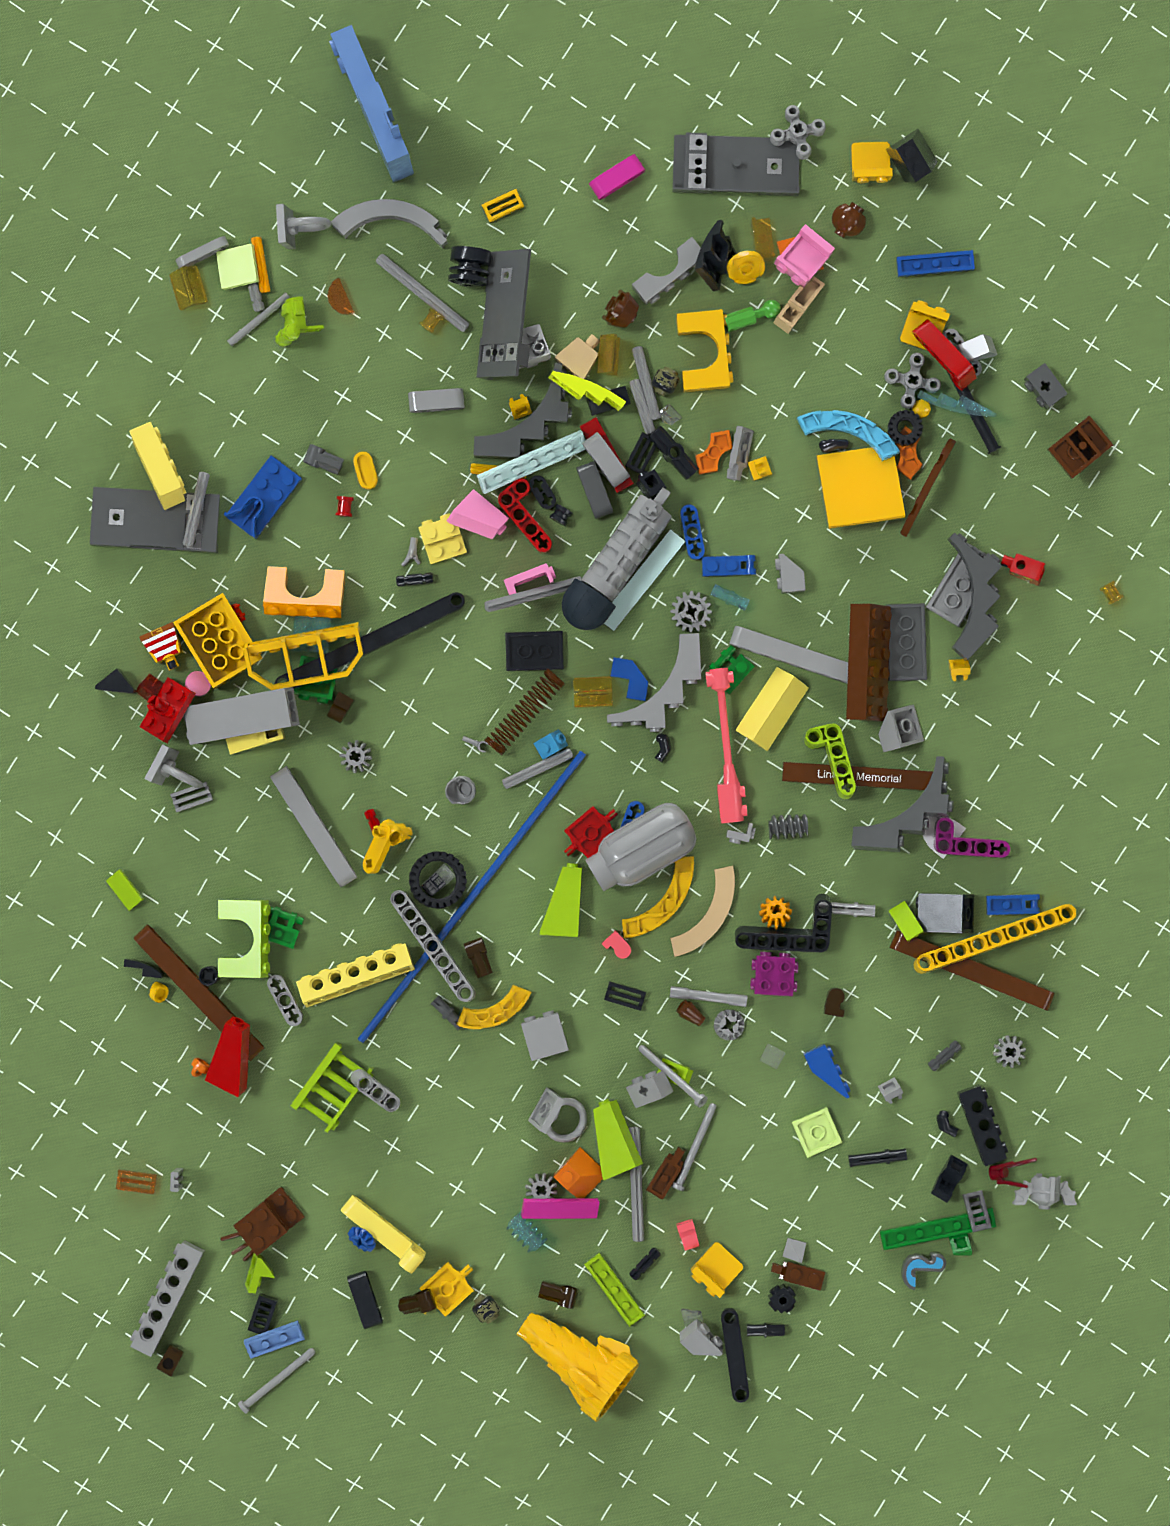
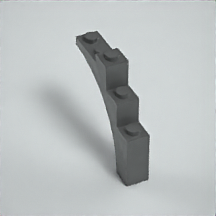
M562 363L554 364L553 371L566 374V369H562ZM551 381L548 392L541 404L519 425L493 435L474 436V458L515 459L520 457V455H524V443H521V441L544 442V437H548V425H544L545 423L567 424L568 419L572 417V407H568V402H561V399H565V390Z
M953 533L947 540L957 550L966 566L972 592L971 609L967 623L961 636L952 646V649L966 661L999 627L996 624L997 619L991 614L987 615L985 613L1000 597L998 594L999 590L993 584L988 585L987 582L1002 565L999 564L1001 561L996 555L987 553L982 558L980 556L981 552L974 546L971 548L966 543L967 539L959 533L957 535Z
M936 757L934 771L928 786L909 809L884 823L853 827L851 846L855 850L900 852V848L904 846V835L902 834L925 835V829L928 830L929 818H926V816L949 818L950 812H953L954 801L951 800L949 795L944 794L947 793L948 789L945 775L949 774V763H947L945 757Z

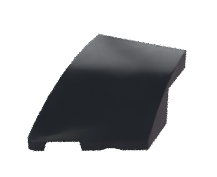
M718 220L706 236L695 265L696 272L713 292L720 290L722 275L727 274L728 262L737 254L732 246L730 237L724 234L722 229L724 222L722 220Z

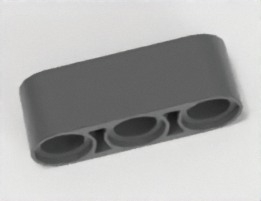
M592 461L576 467L595 519L614 513L595 462Z

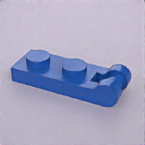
M756 555L702 557V577L756 575V569L754 568ZM741 562H746V569H741Z
M1040 894L986 896V914H1039L1038 900H1040ZM1027 900H1030L1031 908H1026Z

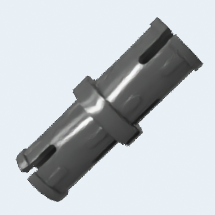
M438 995L431 1005L443 1015V1019L446 1018L458 1031L461 1028L457 1026L460 1016L454 1011L455 1008L450 1007Z

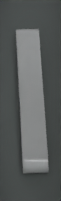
M734 627L730 645L848 684V662L743 627Z
M285 766L271 775L273 783L339 886L342 888L356 879L357 875L289 768Z
M394 891L390 897L394 908L457 998L463 1002H471L476 996V991L411 897L404 891ZM403 894L405 901L403 904L398 905L396 897ZM409 910H414L416 913L413 920H408L407 918ZM424 925L427 928V932L425 935L420 936L418 928ZM436 941L438 947L435 951L431 952L429 950V943ZM442 957H447L449 960L446 967H441L439 964ZM454 972H457L460 976L459 981L453 983L450 979ZM465 988L471 991V995L467 999H464L461 995L462 990Z

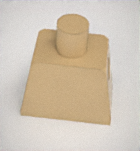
M592 334L585 342L577 337L555 356V360L558 363H562V366L572 375L586 380L599 357L594 348L600 341Z

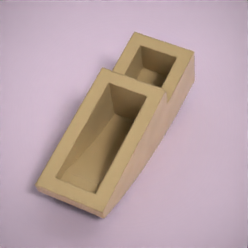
M813 276L804 288L800 285L773 323L789 334L825 284Z

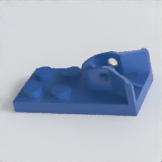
M271 455L230 510L224 513V516L254 539H257L302 478Z

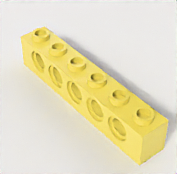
M398 943L393 945L391 949L375 951L373 955L368 957H358L354 962L341 963L337 965V968L321 970L319 974L314 976H304L296 983L302 1002L307 1008L413 971L415 967L407 945ZM390 958H396L393 964H387ZM373 964H377V965H378V967H377L376 970H374V971H370V970H369V968H370L371 965H373ZM360 971L358 976L351 977L352 972ZM336 977H341V981L339 983H333V980ZM323 983V987L320 990H315L317 984Z

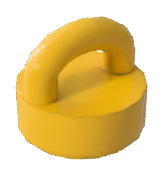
M156 981L150 988L149 996L153 1001L161 1003L167 998L169 989L166 985Z

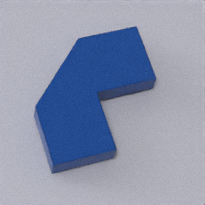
M613 657L610 677L629 679L627 699L646 701L648 681L633 660Z

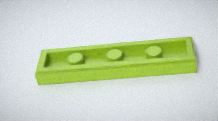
M600 1252L584 1263L629 1327L645 1316Z

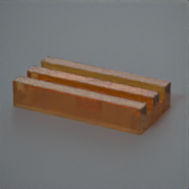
M119 1169L116 1189L155 1194L157 1174ZM122 1175L151 1178L152 1181L123 1178ZM121 1182L149 1185L151 1189L121 1185Z

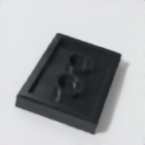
M563 631L505 633L506 671L564 670Z

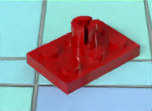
M167 677L158 695H153L148 699L147 703L149 704L147 708L149 711L139 727L168 744L196 693Z

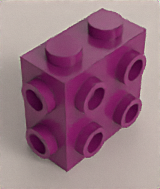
M760 951V955H756V958L752 959L751 970H755L754 978H751L750 989L754 990V994L793 996V992H797V981H794V973H798V961H795V957H791V953H779V956H772V952Z

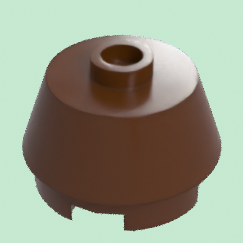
M618 290L619 295L617 297L612 296L605 307V310L608 312L602 316V319L608 325L626 328L636 319L639 305L629 292Z

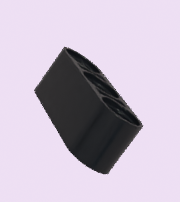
M366 1270L347 1276L363 1328L368 1329L383 1324L381 1312Z

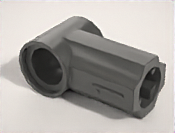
M310 444L303 462L338 475L344 459Z

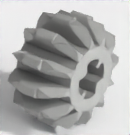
M355 740V747H353L349 741L348 746L350 749L343 746L342 750L346 754H339V757H346V760L340 763L341 765L349 763L345 768L347 771L353 766L352 771L356 773L358 766L360 771L363 772L362 764L367 767L370 766L365 760L372 759V756H366L367 753L371 752V749L363 750L366 743H362L359 748L358 740ZM353 752L360 753L361 758L358 757L360 759L358 762L351 760Z
M1008 1035L1005 1036V1042L999 1038L998 1041L1001 1045H994V1048L999 1049V1051L993 1052L994 1056H999L996 1062L1000 1063L1003 1061V1067H1006L1009 1062L1010 1068H1014V1061L1020 1065L1021 1062L1018 1058L1025 1059V1056L1020 1054V1052H1025L1026 1048H1019L1023 1041L1020 1040L1016 1043V1036L1012 1037L1011 1042ZM1007 1048L1014 1049L1012 1056L1005 1054L1007 1053L1005 1051Z
M536 1173V1181L530 1177L528 1181L532 1185H525L526 1189L531 1190L526 1192V1196L533 1195L531 1199L554 1198L551 1194L555 1195L558 1191L551 1188L556 1187L557 1183L550 1184L553 1180L552 1176L545 1180L546 1173L542 1174V1179ZM544 1185L546 1192H545V1193H543V1192L538 1193V1192H537V1191H538V1188H536V1187H537V1186L542 1187V1186Z

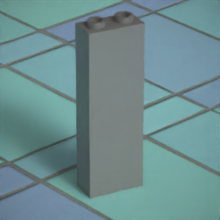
M293 687L192 705L187 708L183 716L187 727L186 735L190 745L300 725Z

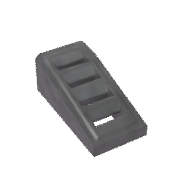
M982 1190L963 1194L972 1232L992 1228ZM979 1197V1201L969 1203V1199ZM981 1205V1209L971 1210L972 1206ZM983 1212L984 1216L973 1218V1214ZM985 1220L986 1222L985 1224L975 1226L977 1221Z

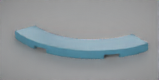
M833 410L815 411L797 417V421L805 436L826 430L841 431L865 441L876 451L882 461L900 453L895 442L886 432L884 433L875 423L857 414Z

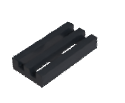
M643 432L625 465L626 468L639 474L644 472L656 449V446L653 444L641 469L637 468L651 442L648 438L649 435ZM646 438L647 441L639 457L637 458L634 466L631 465V462L639 446L641 445L643 439Z
M609 981L604 1000L641 1011L646 992ZM613 986L641 995V998L613 991L611 988ZM613 994L619 997L639 1002V1004L637 1006L621 1000L610 998L609 995Z

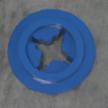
M352 1227L347 1233L353 1245H356L358 1249H362L364 1252H371L376 1247L373 1236L363 1228Z

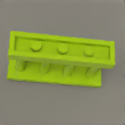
M338 1042L333 1045L290 1105L295 1110L299 1106L301 1108L304 1107L328 1124L324 1130L327 1133L330 1129L334 1131L340 1121L337 1119L358 1091L356 1087L332 1071L329 1066L333 1060H338L353 1072L357 1069H362L342 1054L343 1052L340 1049L343 1046ZM370 1067L367 1073L373 1077L374 1074L371 1072L374 1068ZM322 1075L329 1077L351 1093L345 1103L320 1086L318 1080ZM310 1091L318 1093L340 1109L334 1118H331L308 1101L307 1095Z

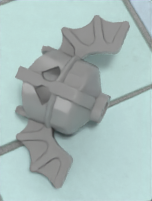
M1036 1173L1031 1179V1183L1023 1181V1184L1028 1185V1188L1021 1187L1019 1190L1014 1191L1015 1199L1012 1204L1025 1205L1030 1196L1032 1201L1039 1204V1209H1050L1052 1204L1060 1200L1061 1195L1064 1205H1077L1074 1198L1076 1192L1069 1188L1068 1181L1060 1183L1061 1176L1046 1178L1042 1177L1041 1173Z

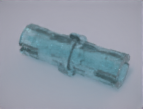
M717 584L714 585L710 593L711 596L725 601V604L734 605L744 611L750 601L736 594L735 591H729Z

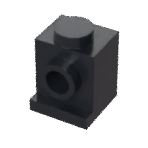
M655 469L650 472L644 471L638 476L636 485L648 499L654 500L663 487L667 489Z

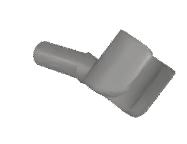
M465 736L462 738L463 741L476 746L480 752H486L480 749L481 743L489 745L485 741L478 742Z

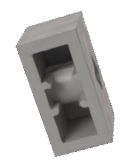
M655 1070L645 1075L646 1078L642 1076L631 1080L632 1084L626 1087L635 1108L662 1099L674 1092L665 1072L656 1073Z

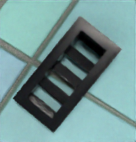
M262 1293L259 1294L249 1323V1331L257 1334L268 1331L278 1299ZM261 1302H264L272 1306L271 1308L262 1306ZM261 1309L269 1312V1315L258 1312V1310ZM256 1316L267 1319V1321L263 1322L261 1320L256 1319ZM254 1323L265 1326L264 1330L254 1327Z

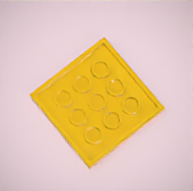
M872 447L817 455L829 529L905 518L895 456L882 461Z

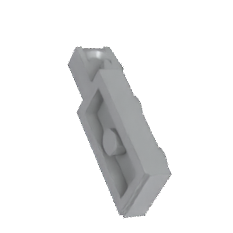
M743 426L736 427L732 452L730 454V464L727 469V478L736 481L741 480L742 470L747 467L754 433L753 430Z

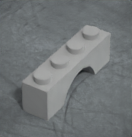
M691 237L677 248L678 264L673 272L661 277L645 273L632 284V289L645 305L648 303L654 304L660 299L659 295L663 291L669 292L675 287L674 283L680 279L682 281L690 275L689 271L695 267L701 247Z

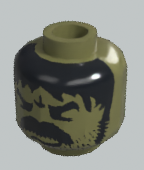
M668 367L658 369L651 382L655 388L654 392L663 397L665 394H673L680 381L677 376L678 373Z
M482 1294L474 1300L475 1304L472 1307V1311L481 1323L486 1322L489 1324L500 1316V1306L493 1296L487 1295L484 1297Z

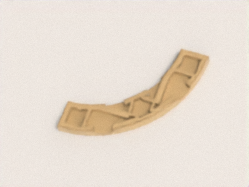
M733 866L714 870L715 892L712 903L707 913L697 925L679 936L670 938L674 957L691 952L703 945L723 924L734 896L735 875Z

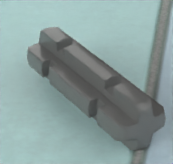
M953 1041L949 1048L946 1047L936 1056V1059L928 1062V1066L933 1071H936L940 1068L941 1064L943 1065L953 1057L955 1052L957 1053L962 1049L961 1045L957 1041Z

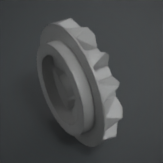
M724 1010L714 1020V1030L724 1040L737 1039L745 1027L743 1017L734 1010ZM726 1017L730 1022L737 1021L732 1026L733 1033L728 1028L721 1029L726 1025Z

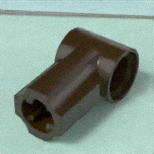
M482 937L463 943L477 978L493 973Z
M542 1281L538 1298L556 1302L559 1306L574 1309L579 1290L567 1285L560 1286Z
M429 1288L419 1291L414 1295L400 1298L398 1308L405 1315L418 1311L426 1313L437 1308V1305Z

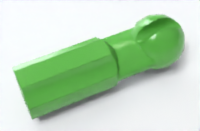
M768 300L762 308L754 310L752 307H748L727 314L725 320L728 332L756 324L757 318L764 316L770 319L776 318L781 312L780 304L775 300Z

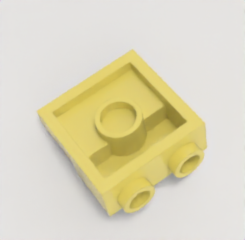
M450 513L440 516V520L433 522L432 519L421 522L422 526L418 527L431 565L467 553L459 527L447 522Z

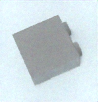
M553 1010L542 1013L543 1017L535 1018V1015L524 1018L525 1022L521 1023L531 1061L569 1051L558 1012L554 1013Z

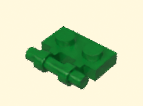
M732 645L726 650L724 649L715 663L712 662L709 666L710 670L721 668L727 660L731 663L728 670L733 671L734 683H730V687L725 691L728 695L733 692L755 667L742 654L736 659L732 657V654L736 651Z
M270 906L272 918L268 920V924H270L268 941L294 949L300 930L294 929L293 926L295 923L302 925L304 918L297 916V913H288L281 910L282 908L276 906L274 908ZM278 918L288 920L287 926L277 923Z

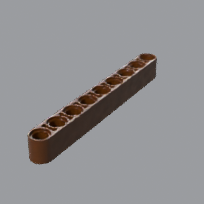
M147 924L133 937L138 945L221 1032L225 1023L233 1016L236 1017L208 986L200 982L199 977L151 926ZM250 1032L248 1060L252 1061L265 1047Z
M896 930L889 948L918 958L924 953L941 947L918 938L907 942L902 932ZM938 953V960L945 962V955ZM968 958L941 968L1049 1011L1055 995L1051 991Z

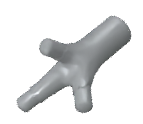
M411 537L408 554L401 564L403 567L410 559H414L417 564L421 563L417 556L418 538Z

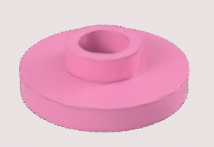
M201 671L190 673L185 680L186 688L195 692V696H203L210 690L211 684Z

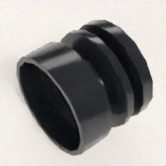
M452 247L450 261L458 264V266L449 268V271L454 274L448 276V281L464 287L487 286L488 279L484 277L489 276V272L481 269V267L490 265L491 252L478 247Z

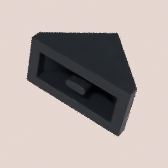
M115 669L95 685L96 690L136 694V689L120 669Z

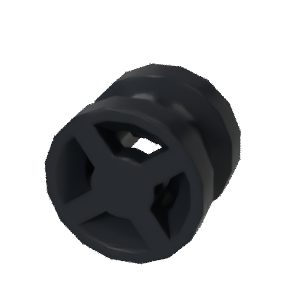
M556 504V510L549 518L566 527L567 520L573 513L565 507Z

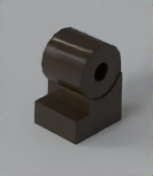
M338 692L327 717L341 724L355 700Z
M831 988L828 991L824 1014L844 1017L845 1010L840 1009V1004L844 1001L845 995L841 989Z
M171 1344L156 1369L172 1377L184 1351Z

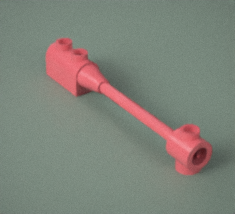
M728 668L710 669L709 672H705L707 687H711L718 694L725 762L723 767L724 783L717 784L721 823L744 821V816H747V806L742 805V797H746L745 787L740 786L734 764H732L725 691L730 687V683H734L733 671H729Z

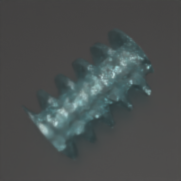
M519 1211L508 1222L506 1230L514 1229L511 1235H519L516 1240L517 1242L524 1240L522 1247L530 1246L527 1251L528 1253L536 1251L548 1238L541 1240L543 1233L536 1234L538 1227L531 1228L533 1222H526L527 1219H522L520 1217L521 1211Z

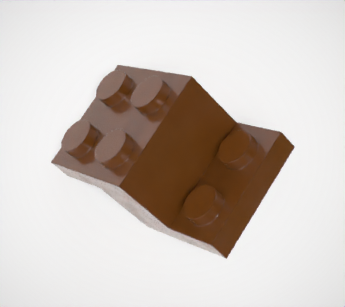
M1089 415L1047 450L1067 475L1073 479L1111 448L1113 444Z
M281 1186L235 1223L233 1227L256 1256H258L286 1234L305 1215Z

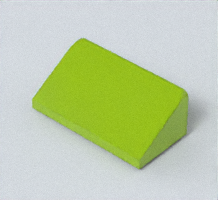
M119 869L106 880L128 911L144 900L122 869Z

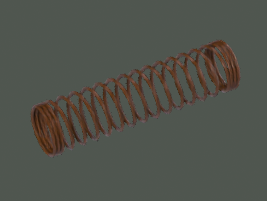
M549 669L543 672L548 680L541 676L539 677L547 687L535 681L542 691L535 686H531V688L537 695L527 690L528 694L535 701L523 695L530 705L523 700H519V702L525 709L515 704V707L523 716L514 709H511L512 713L519 720L508 713L507 716L514 724L503 718V721L510 729L499 723V726L507 734L495 727V730L502 738L490 732L497 742L489 736L484 739L501 756H503L507 749L498 739L511 746L503 735L515 742V739L508 731L519 737V734L509 724L523 732L522 728L514 720L527 728V725L519 716L531 723V720L521 710L535 719L534 714L526 706L538 714L540 712L531 702L544 709L532 695L548 705L547 701L537 691L550 700L552 698L542 687L553 695H556V693L545 681L558 691H560L559 687L562 688L565 685Z

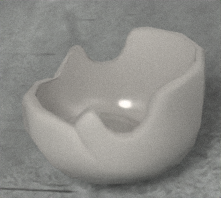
M466 776L454 777L446 785V798L452 804L465 805L469 803L476 794L475 783Z

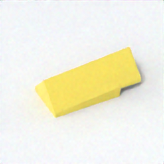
M776 667L735 731L768 751L809 687L795 676Z

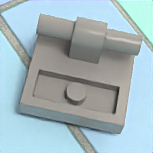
M540 324L523 328L522 344L530 345L528 367L526 368L537 366L538 363L550 360L551 353Z

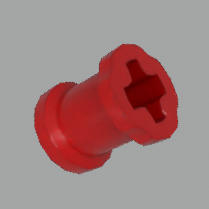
M337 496L338 510L335 515L352 517L351 504L354 498Z

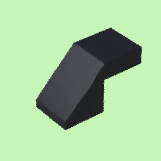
M951 1155L937 1177L931 1194L948 1203L955 1186L963 1178L968 1164Z

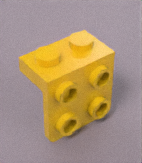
M858 142L852 144V182L868 183L869 181H876L877 183H886L888 180H891L893 172L892 168H890V156L886 151L890 147L888 142Z
M918 300L913 302L900 336V341L926 350L914 337L912 331L928 319L942 333L950 314L946 313L947 310L944 308L929 307L928 303Z
M715 1242L692 1266L691 1272L693 1274L691 1277L699 1284L703 1282L707 1286L706 1291L713 1297L717 1295L720 1298L725 1293L724 1289L743 1270V1264L719 1242Z

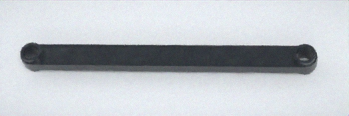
M458 592L449 594L360 637L363 648V655L361 657L462 609L465 604L464 596ZM458 597L462 602L456 606L451 603V600ZM356 640L324 655L328 673L353 661L359 652ZM320 657L292 670L294 680L324 675ZM288 673L279 676L274 684H278L283 680L289 682ZM303 685L293 686V689L295 690Z

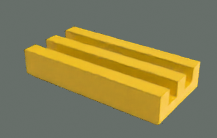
M514 189L482 204V208L489 223L524 208V204L517 189ZM515 195L516 198L488 210V207ZM516 202L519 203L518 205L513 206V207H511V208H509V209H507V210H505V211H503V212H500V213H498V214H496V215H494V216L491 217V214H493V213H495V212H497V211H499V210H501V209H503V208H506V207H508V206H510V205H512V204H514V203H516Z

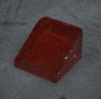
M149 674L138 685L136 692L148 701L151 696L158 695L163 683L152 674Z

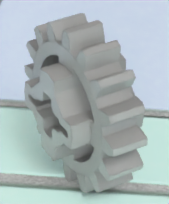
M690 591L688 596L683 592V598L676 597L678 603L672 602V606L675 609L670 610V613L675 614V616L671 619L672 621H678L675 625L676 627L683 626L682 631L689 628V633H692L693 628H695L698 632L700 631V625L704 628L706 627L704 621H710L707 614H711L712 611L707 610V608L711 604H705L707 597L705 596L701 599L700 592L696 596L693 595V591ZM690 599L697 600L701 604L695 605ZM684 602V610L678 613L680 604ZM688 604L689 607H691V609H696V612H694V619L693 617H691L690 614H686V612L688 611ZM704 611L703 618L699 622L697 616L700 612ZM686 618L691 621V624H686L681 619Z

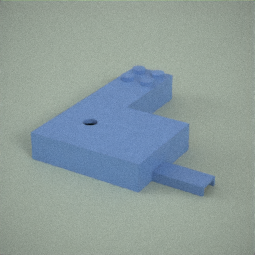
M352 25L331 33L332 40L329 41L335 57L339 56L337 62L342 74H347L393 183L413 175L414 171L410 156L402 139L398 124L393 126L392 121H394L392 110L386 102L379 83L375 81Z

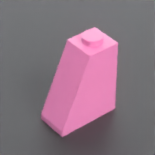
M473 489L452 511L447 522L493 539L497 534L501 535L506 530L507 526L505 524L509 518Z

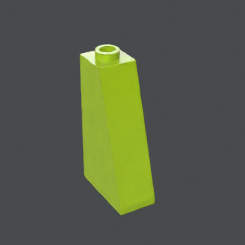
M567 863V867H562L540 929V935L578 937L582 868L578 867V864Z
M609 1099L599 1102V1107L593 1109L603 1180L643 1164L617 1100L610 1102Z

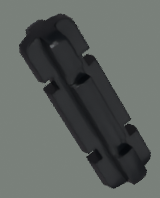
M431 572L424 575L420 573L406 575L407 577H404V575L396 577V584L399 587L405 586V584L409 586L423 584V582H426V584L433 583L434 581L433 573Z
M652 1248L649 1251V1255H645L636 1265V1268L630 1271L629 1275L634 1280H638L641 1277V1273H644L654 1263V1260L659 1258L661 1253L656 1248Z

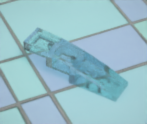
M921 390L917 396L935 406L973 416H997V413L964 395H961L959 401L941 393L937 399Z

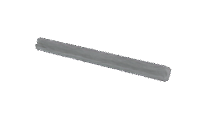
M384 254L377 257L376 263L458 330L464 332L468 328L469 323L388 257Z
M580 576L575 577L576 579H578V580H580V581H581V579H582ZM575 578L489 600L484 603V608L488 612H493L566 592Z
M630 1127L629 1131L641 1157L640 1128ZM640 1165L630 1169L633 1241L635 1242L644 1241L642 1168Z

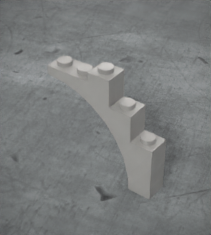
M699 633L679 635V651L675 666L668 680L653 697L636 708L622 713L607 715V723H611V726H623V722H630L632 726L642 725V721H645L646 729H650V732H662L661 728H665L664 705H668V708H679V704H683L682 681H686V684H697V680H701Z

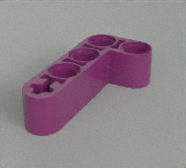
M944 817L939 818L935 822L933 845L938 853L999 858L1006 857L1010 853V845L1006 841L953 837L954 823L951 819ZM942 821H947L949 824V829L945 832L939 826ZM941 840H945L948 843V847L944 851L938 847ZM961 841L967 844V849L964 852H960L957 847ZM980 842L986 845V850L983 853L977 851V845ZM1000 843L1002 847H1005V851H1002L1001 854L999 851L991 850V846L999 847Z

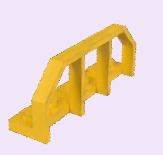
M359 622L245 643L243 652L248 675L270 690L347 677L363 655ZM345 636L346 639L356 637L359 652L346 671L328 674L322 640L333 642L338 640V637ZM306 643L308 646L317 644L324 675L294 680L288 649H295L300 647L301 644ZM283 648L289 682L272 684L252 671L249 654L250 656H258L263 651L269 650V653H274Z

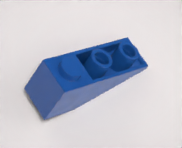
M822 1044L803 1053L810 1070L845 1098H850L848 1095L851 1092L847 1082H842L840 1078L842 1071L839 1065H834L832 1058L835 1056L830 1046L826 1048V1045Z

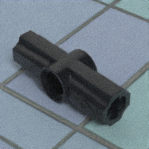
M659 426L649 435L648 438L661 451L663 458L671 463L685 480L697 472L699 468L684 452L683 446L676 443L662 426ZM671 448L676 451V458L670 454Z

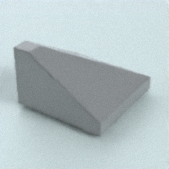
M787 1238L783 1257L802 1263L806 1243Z

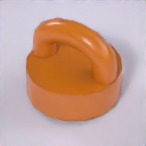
M194 1058L191 1063L193 1066L191 1074L194 1077H198L202 1073L207 1074L210 1065L201 1058Z

